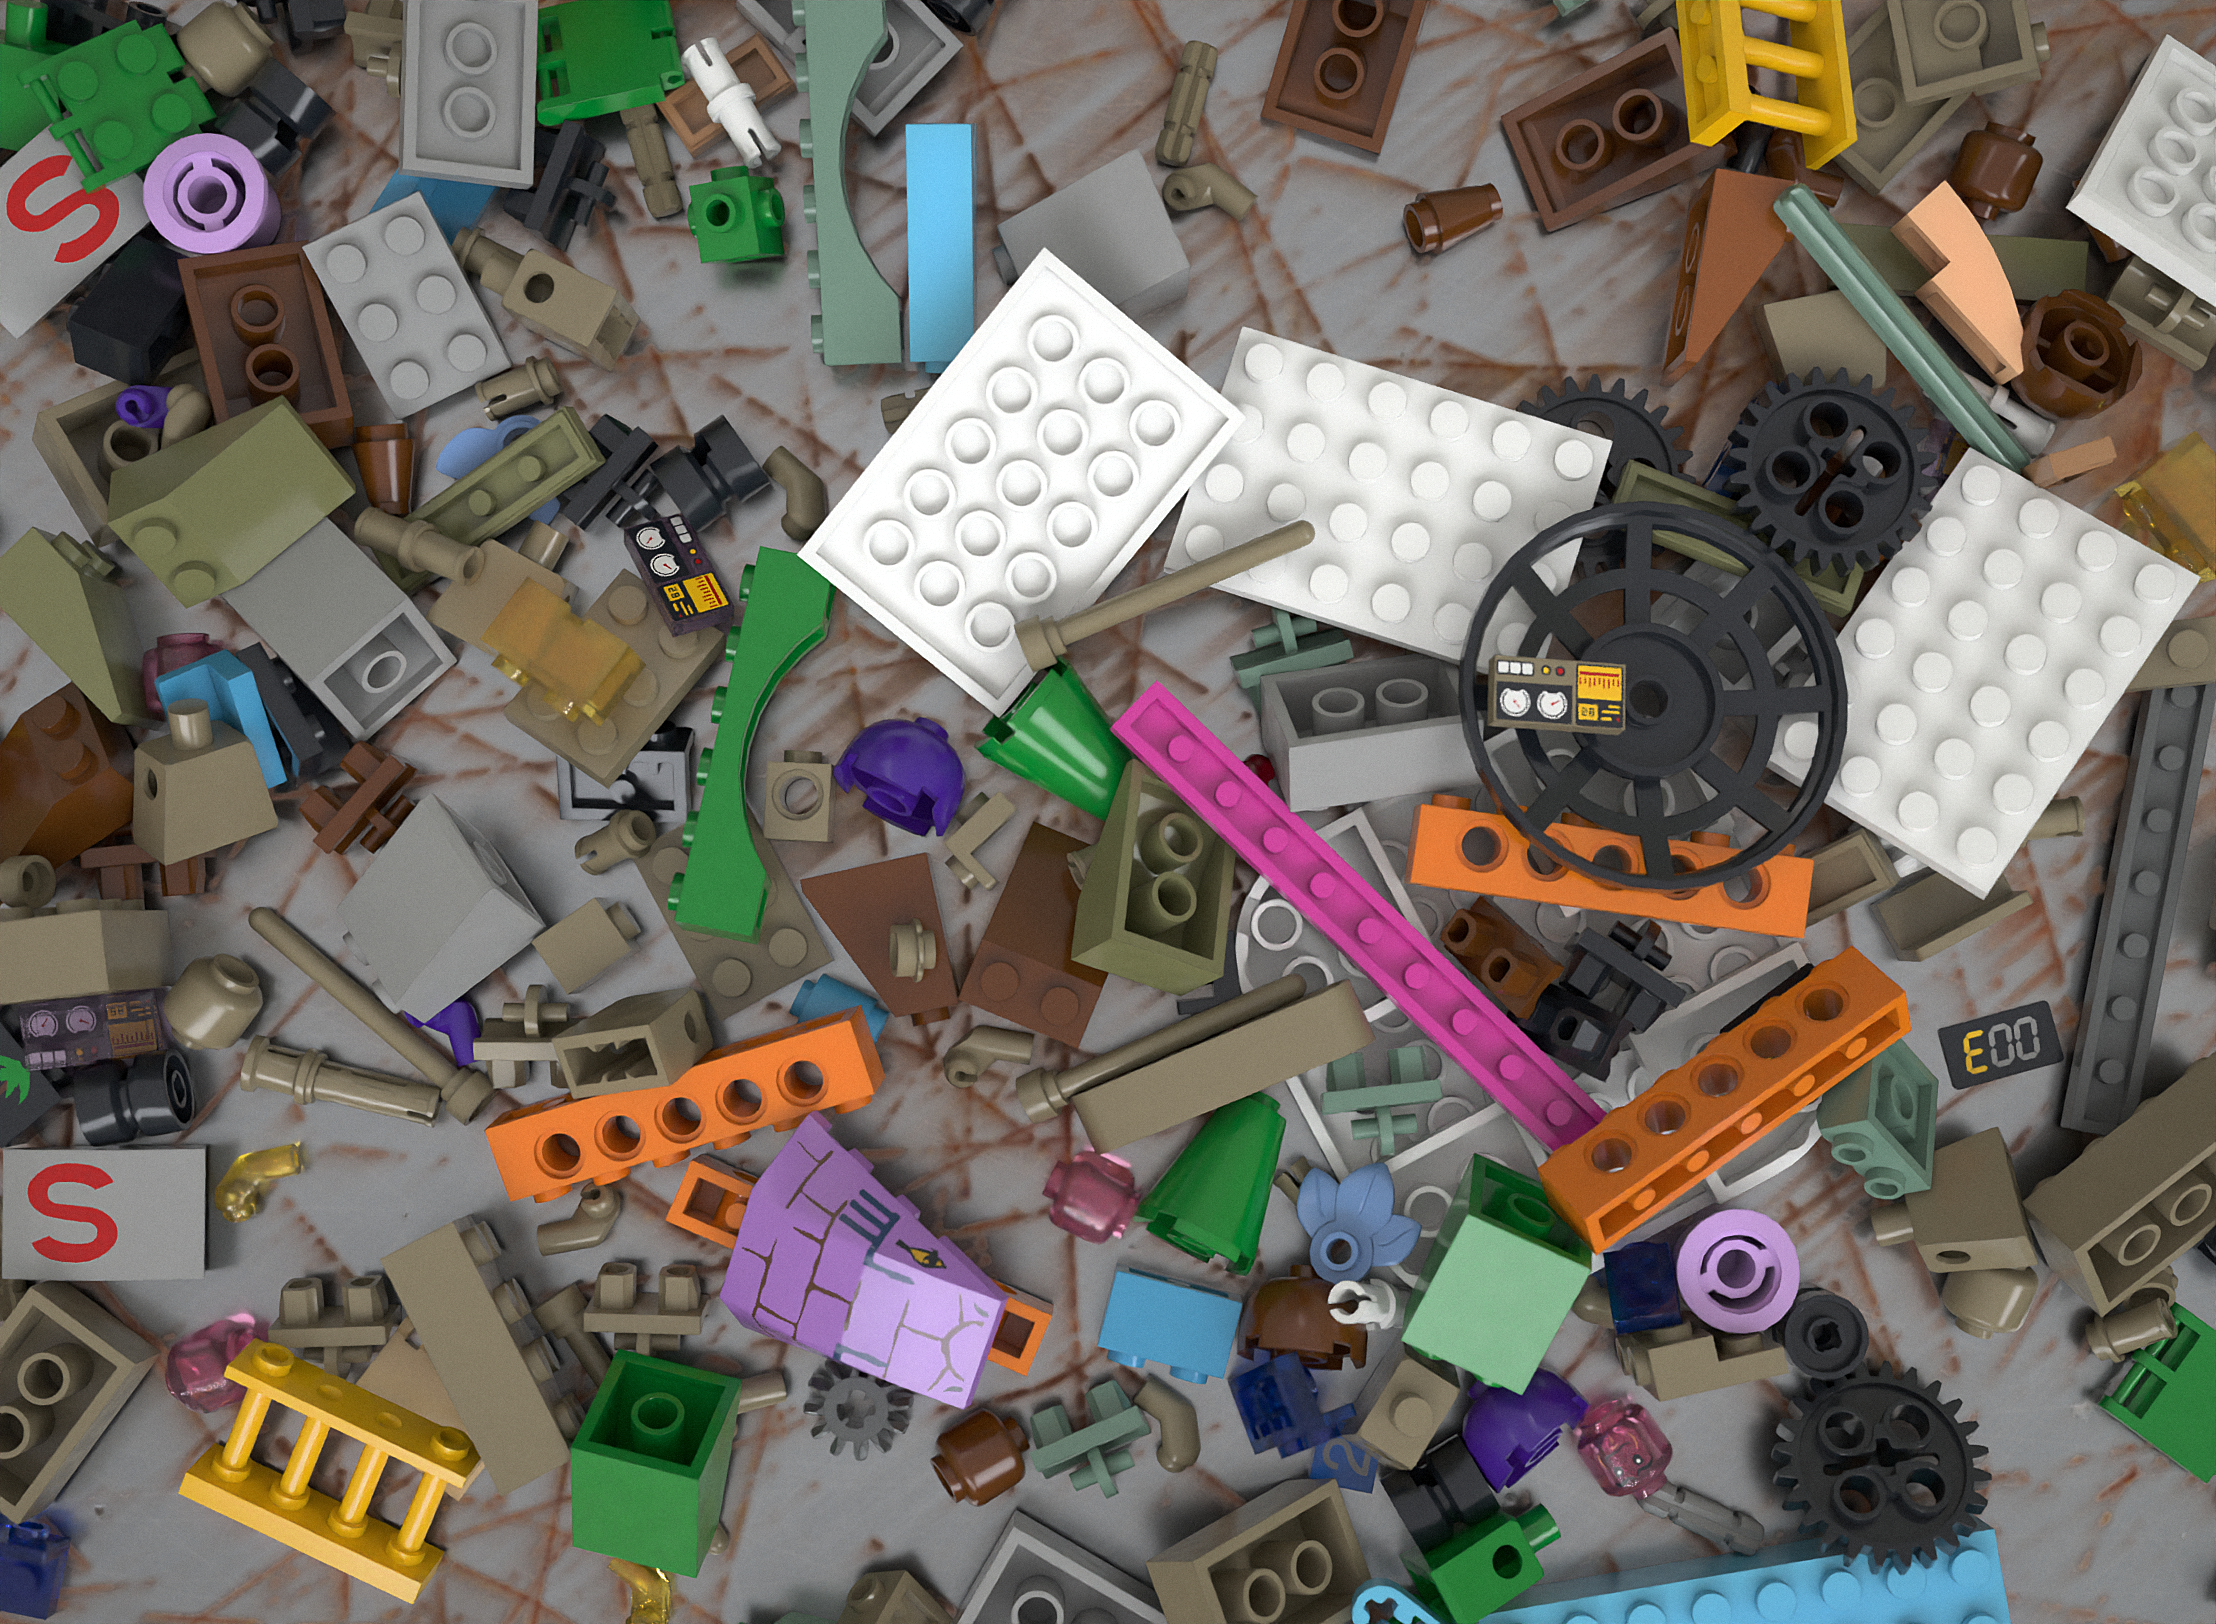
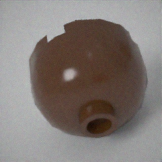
M2064 289L2058 296L2048 297L2049 294L2040 298L2020 319L2023 327L2020 346L2024 371L2009 381L2021 400L2042 416L2057 421L2091 419L2118 403L2135 388L2142 374V350L2138 340L2129 346L2126 337L2120 331V328L2127 322L2119 311L2098 296L2078 289Z
M1312 1265L1289 1266L1288 1277L1269 1279L1253 1291L1243 1308L1236 1354L1253 1361L1254 1349L1256 1348L1271 1352L1270 1365L1325 1371H1342L1343 1358L1350 1357L1355 1369H1361L1366 1365L1368 1333L1366 1324H1344L1337 1321L1331 1315L1330 1310L1337 1308L1343 1309L1350 1314L1355 1313L1359 1306L1355 1299L1344 1303L1328 1304L1330 1291L1336 1284L1323 1280L1315 1272Z

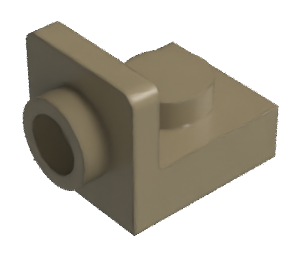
M906 1570L867 1573L859 1579L849 1591L847 1605L836 1624H951L953 1618Z

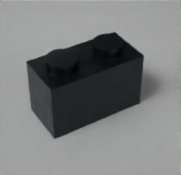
M138 235L134 236L120 255L111 256L103 268L99 282L86 298H78L69 311L66 328L71 335L75 363L130 386H150L192 331L177 263L178 259L191 257Z

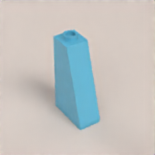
M977 123L906 124L910 362H925V372L943 373L977 331Z

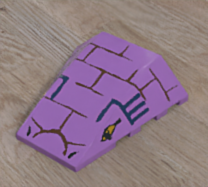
M817 1110L809 1113L751 1190L720 1293V1299L744 1328L955 1407L967 1408L972 1403L1008 1296L946 1235L937 1239L918 1221L921 1211L903 1194L896 1198L890 1194L870 1174L875 1166L856 1148L847 1152L828 1133L832 1125Z

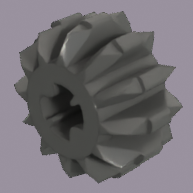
M826 1359L825 1367L830 1378L813 1374L808 1382V1387L821 1397L806 1400L803 1405V1412L805 1414L824 1416L811 1429L810 1434L812 1437L819 1439L832 1431L836 1437L830 1446L829 1452L834 1456L840 1455L847 1441L853 1442L854 1456L857 1461H864L867 1458L869 1439L882 1453L885 1454L890 1451L893 1443L887 1430L897 1434L906 1433L910 1423L903 1415L896 1411L911 1408L914 1404V1395L907 1392H893L894 1389L899 1387L898 1385L851 1367L847 1369L841 1363ZM853 1390H860L866 1393L863 1401L868 1400L870 1397L874 1401V1405L869 1407L863 1418L852 1415L854 1407H851L849 1410H846L843 1403L849 1400Z

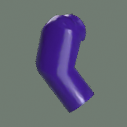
M130 386L117 397L115 404L116 412L123 421L131 426L163 429L164 420L169 412L166 398L172 387Z
M459 997L425 1024L405 1012V1016L411 1025L417 1028L425 1025L449 1036L457 1067L480 1061L474 1060L473 1041L475 1038H480L482 1033L475 1009L469 1001Z

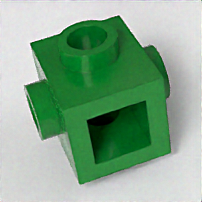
M733 166L710 171L712 182L689 186L691 203L687 211L688 223L693 236L698 240L701 264H730L785 254L781 226L785 221V207L781 194L774 188L773 178L750 176L748 166Z

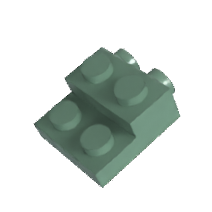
M1901 1038L1823 1093L1822 1102L1819 1103L1816 1110L1818 1128L1822 1136L1832 1143V1156L1841 1163L1852 1165L1854 1170L1865 1178V1191L1869 1195L1880 1199H1895L1906 1193L1931 1189L1939 1080Z

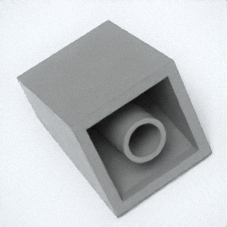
M1139 148L1125 153L997 225L1001 245L991 250L1006 285L1017 281L1045 247L1131 320L1187 296L1191 267Z
M327 516L245 583L221 594L258 637L284 662L292 673L357 741L368 740L458 661L409 597Z
M432 792L417 804L336 908V911L349 930L343 935L346 946L363 965L368 966L370 964L378 977L372 983V987L380 1000L393 1013L397 1014L399 1011L404 1010L424 1024L529 945L532 940L548 930L488 837Z

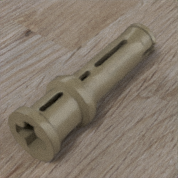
M256 1035L251 1041L241 1070L240 1087L243 1091L252 1093L257 1088L279 1092L293 1096L295 1103L301 1105L313 1104L317 1099L326 1102L330 1101L355 1109L409 1120L431 1128L436 1125L443 1105V1099L440 1097L442 1089L438 1086L420 1084L362 1068L358 1069L341 1065V1063L328 1061L327 1054H323L320 1049L309 1048L305 1053L270 1044L269 1037Z

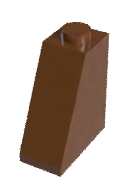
M924 852L800 880L803 894L895 1018L911 1014L913 1026L951 1018L948 1006L960 1004L962 1001L958 1000L960 989L930 853ZM911 918H918L920 920L922 930L933 931L936 944L934 969H924L923 977L917 983H914L913 977L910 976L894 977L889 960V934L891 926L911 923Z

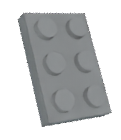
M403 0L399 175L528 190L533 185L538 0Z
M421 189L302 246L396 421L512 366V361Z

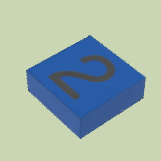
M1319 1414L1307 1478H1336L1340 1488L1372 1494L1378 1460L1339 1436V1433L1346 1424L1345 1419Z

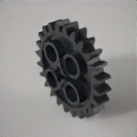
M1819 366L1813 367L1805 376L1804 384L1791 372L1779 384L1780 391L1769 384L1757 396L1759 405L1749 402L1739 415L1745 425L1736 424L1727 436V439L1739 448L1730 449L1722 458L1721 464L1738 472L1728 477L1722 484V490L1741 493L1742 496L1729 512L1731 516L1750 514L1753 522L1746 528V531L1755 536L1763 532L1768 537L1766 545L1768 546L1767 550L1771 553L1780 547L1787 550L1786 562L1792 569L1803 558H1808L1812 577L1820 576L1827 569L1830 561H1832L1839 578L1847 576L1854 570L1856 561L1865 572L1870 571L1880 563L1879 553L1885 558L1891 559L1902 550L1903 547L1900 539L1908 542L1921 530L1914 519H1922L1932 510L1933 506L1920 496L1930 493L1938 486V480L1922 474L1921 471L1928 468L1937 459V454L1918 451L1916 446L1930 432L1928 428L1909 430L1905 424L1916 410L1913 405L1898 411L1890 407L1896 389L1893 387L1884 391L1879 397L1871 394L1872 375L1867 374L1854 387L1849 385L1848 373L1845 367H1840L1829 383H1826ZM1810 418H1820L1826 421L1832 429L1833 439L1817 435L1811 427ZM1860 429L1864 434L1862 440L1833 474L1832 481L1813 500L1805 515H1797L1795 513V506L1826 469L1827 462L1842 448L1852 431ZM1863 456L1878 460L1884 468L1885 478H1877L1871 475L1865 469ZM1772 466H1782L1788 469L1794 475L1796 488H1787L1779 484L1772 473ZM1825 505H1834L1840 508L1847 516L1848 528L1834 525L1826 515Z
M1598 374L1591 375L1582 392H1579L1576 382L1571 376L1566 377L1561 383V397L1559 398L1547 385L1542 386L1537 392L1540 409L1525 400L1516 407L1518 412L1572 429H1576L1580 421H1594L1602 427L1606 439L1613 441L1592 509L1611 503L1609 499L1612 500L1621 470L1629 459L1695 484L1696 477L1678 472V466H1681L1694 456L1693 451L1674 450L1672 445L1685 430L1682 426L1664 430L1660 425L1669 410L1668 406H1661L1649 413L1644 409L1649 391L1644 388L1632 400L1624 397L1625 380L1619 378L1608 392H1602ZM1620 529L1602 531L1601 537L1597 539L1583 537L1575 561L1581 580L1594 575L1596 566L1599 565L1603 572L1620 569V560L1622 559L1624 562L1625 531ZM1652 543V556L1657 557L1665 551L1663 546Z
M1886 1360L1883 1361L1876 1376H1870L1867 1367L1861 1361L1851 1372L1849 1380L1845 1375L1838 1379H1826L1828 1388L1814 1378H1811L1804 1389L1808 1401L1793 1396L1787 1411L1794 1419L1781 1418L1777 1426L1776 1433L1788 1442L1776 1443L1771 1453L1772 1459L1789 1465L1777 1470L1773 1483L1781 1487H1793V1491L1785 1498L1782 1508L1784 1511L1803 1509L1806 1515L1797 1529L1800 1535L1818 1528L1824 1534L1819 1544L1818 1551L1820 1553L1827 1552L1836 1543L1843 1546V1566L1848 1568L1855 1561L1859 1553L1867 1555L1871 1574L1874 1575L1878 1574L1886 1558L1892 1559L1899 1575H1905L1911 1567L1913 1554L1926 1569H1929L1937 1560L1935 1546L1948 1556H1952L1960 1546L1956 1534L1969 1538L1977 1527V1523L1969 1514L1981 1515L1988 1504V1500L1974 1490L1986 1489L1992 1480V1474L1973 1467L1983 1462L1989 1453L1988 1447L1969 1445L1968 1440L1979 1427L1978 1422L1967 1421L1958 1423L1954 1418L1963 1401L1959 1398L1951 1400L1944 1405L1938 1401L1937 1397L1942 1384L1939 1380L1931 1383L1925 1390L1917 1387V1369L1911 1367L1906 1372L1902 1381L1894 1379L1891 1364ZM1901 1420L1910 1423L1917 1430L1920 1440L1908 1442L1900 1439L1893 1432L1890 1422ZM1836 1427L1848 1431L1854 1438L1856 1447L1841 1449L1835 1446L1828 1439L1825 1429ZM1923 1456H1933L1937 1459L1938 1464L1935 1465L1931 1462L1916 1460ZM1871 1457H1877L1880 1465L1867 1464ZM1827 1467L1831 1470L1844 1472L1840 1476H1827L1824 1474L1823 1468ZM1881 1467L1894 1468L1891 1471L1890 1475L1887 1476L1883 1474V1470ZM1919 1483L1926 1486L1932 1492L1936 1505L1922 1506L1914 1502L1906 1491V1484ZM1854 1490L1861 1493L1868 1500L1871 1512L1863 1514L1849 1510L1843 1504L1840 1492Z

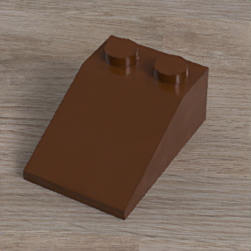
M1294 0L1260 116L1380 154L1431 0Z
M1673 26L1500 116L1546 230L1549 232L1680 183L1739 153L1731 132L1712 147L1690 142L1679 30Z
M309 240L178 259L180 278L204 386L212 406L213 425H218L283 395L327 449L353 444V413L318 276L302 248Z
M72 681L23 712L0 744V864L12 856L39 855L46 858L52 865L53 870H55L133 819L134 749L123 724L111 722Z
M1033 821L983 936L958 1000L1078 1049L1109 974L1108 972L1071 960L1077 905L1081 890L1076 885L1068 865L1070 863L1067 860V854L1091 845Z

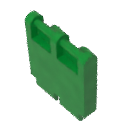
M577 0L538 9L536 80L539 83L541 101L536 105L538 121L543 125L553 126L562 124L564 120L576 121L666 101L665 90L684 85V73L679 47L676 43L677 36L669 0ZM546 35L551 37L552 52H546L544 39ZM552 79L558 80L560 96L554 97Z
M136 19L36 63L16 75L23 88L31 87L53 124L48 129L55 142L61 140L64 142L85 177L80 183L87 195L150 167L157 155L166 147L181 138L202 134L200 128L213 122L217 117L193 76L175 84L169 76L182 70L186 63L162 23L142 31ZM49 79L70 117L66 119L63 117L42 81ZM79 132L82 134L103 170L96 172L74 134Z
M2174 1302L2170 1310L2178 1327V1336L2147 1345L2144 1350L2141 1348L2136 1349L2130 1357L2135 1361L2134 1365L2111 1397L2104 1394L2097 1405L2194 1477L2208 1483L2213 1475L2216 1476V1330L2186 1308Z

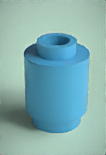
M823 973L817 983L808 979L804 981L789 1014L799 1018L798 1024L861 1005L874 1044L876 1045L890 1012L877 1006L878 999Z

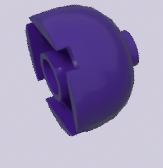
M917 717L914 722L899 718L881 720L859 731L846 747L833 772L838 785L847 794L854 784L859 790L868 795L862 805L866 810L895 827L921 836L926 835L930 826L935 827L937 837L944 835L956 814L965 791V771L956 750L947 742L949 738L948 733L937 723L923 717Z
M1542 1366L1537 1367L1522 1395L1505 1387L1486 1385L1478 1380L1467 1393L1474 1403L1463 1420L1462 1441L1487 1484L1498 1494L1504 1485L1510 1488L1550 1455L1560 1445L1557 1440L1563 1431L1559 1427L1566 1422L1574 1430L1590 1411L1591 1404L1574 1385L1559 1373Z

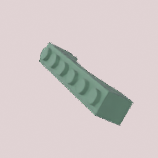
M792 0L794 25L805 26L806 52L796 53L795 65L798 92H809L810 119H800L799 134L802 158H813L814 184L804 185L803 187L806 224H817L818 250L807 251L810 289H820L822 314L811 315L813 352L824 353L825 366L906 362L902 298L881 275L862 243L850 209L845 178L846 133L854 99L869 66L888 40L886 0Z

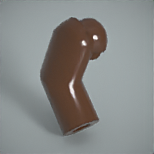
M1776 128L1769 139L1764 154L1771 177L1794 181L1795 185L1799 183L1806 184L1822 205L1834 208L1839 200L1844 178L1806 168L1802 133Z

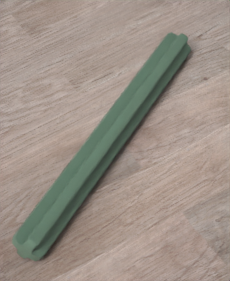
M1803 183L1792 184L1782 191L1773 202L1775 213L1968 444L1979 453L2021 475L2020 469L2031 463L2029 453L1807 185Z

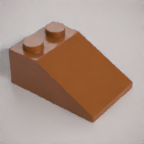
M1716 168L1689 201L1659 385L1673 387L1699 362L1766 268L1777 256L1784 242L1790 243L1794 234L1775 213L1773 202L1782 191L1794 184V181Z

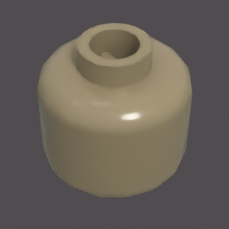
M217 0L211 3L182 27L177 33L176 38L178 46L184 55L183 60L186 63L181 70L185 77L193 76L203 93L212 87L226 97H235L249 86L250 80L269 58L273 57L270 46L276 42L268 28L264 24L259 23L258 16L245 3L240 1L237 5L233 6L224 0Z
M222 953L216 954L214 957L195 958L183 971L163 1002L164 1014L172 1026L173 1036L181 1044L194 1050H203L205 1048L220 1050L232 1047L263 1005L262 992L258 986L259 978L255 971L242 960Z
M2030 1266L1949 1272L1942 1289V1301L1947 1309L1957 1316L1955 1325L1960 1330L1974 1337L1988 1340L1992 1339L1994 1332L2012 1333L2021 1329L2037 1292L2039 1280L2037 1273Z

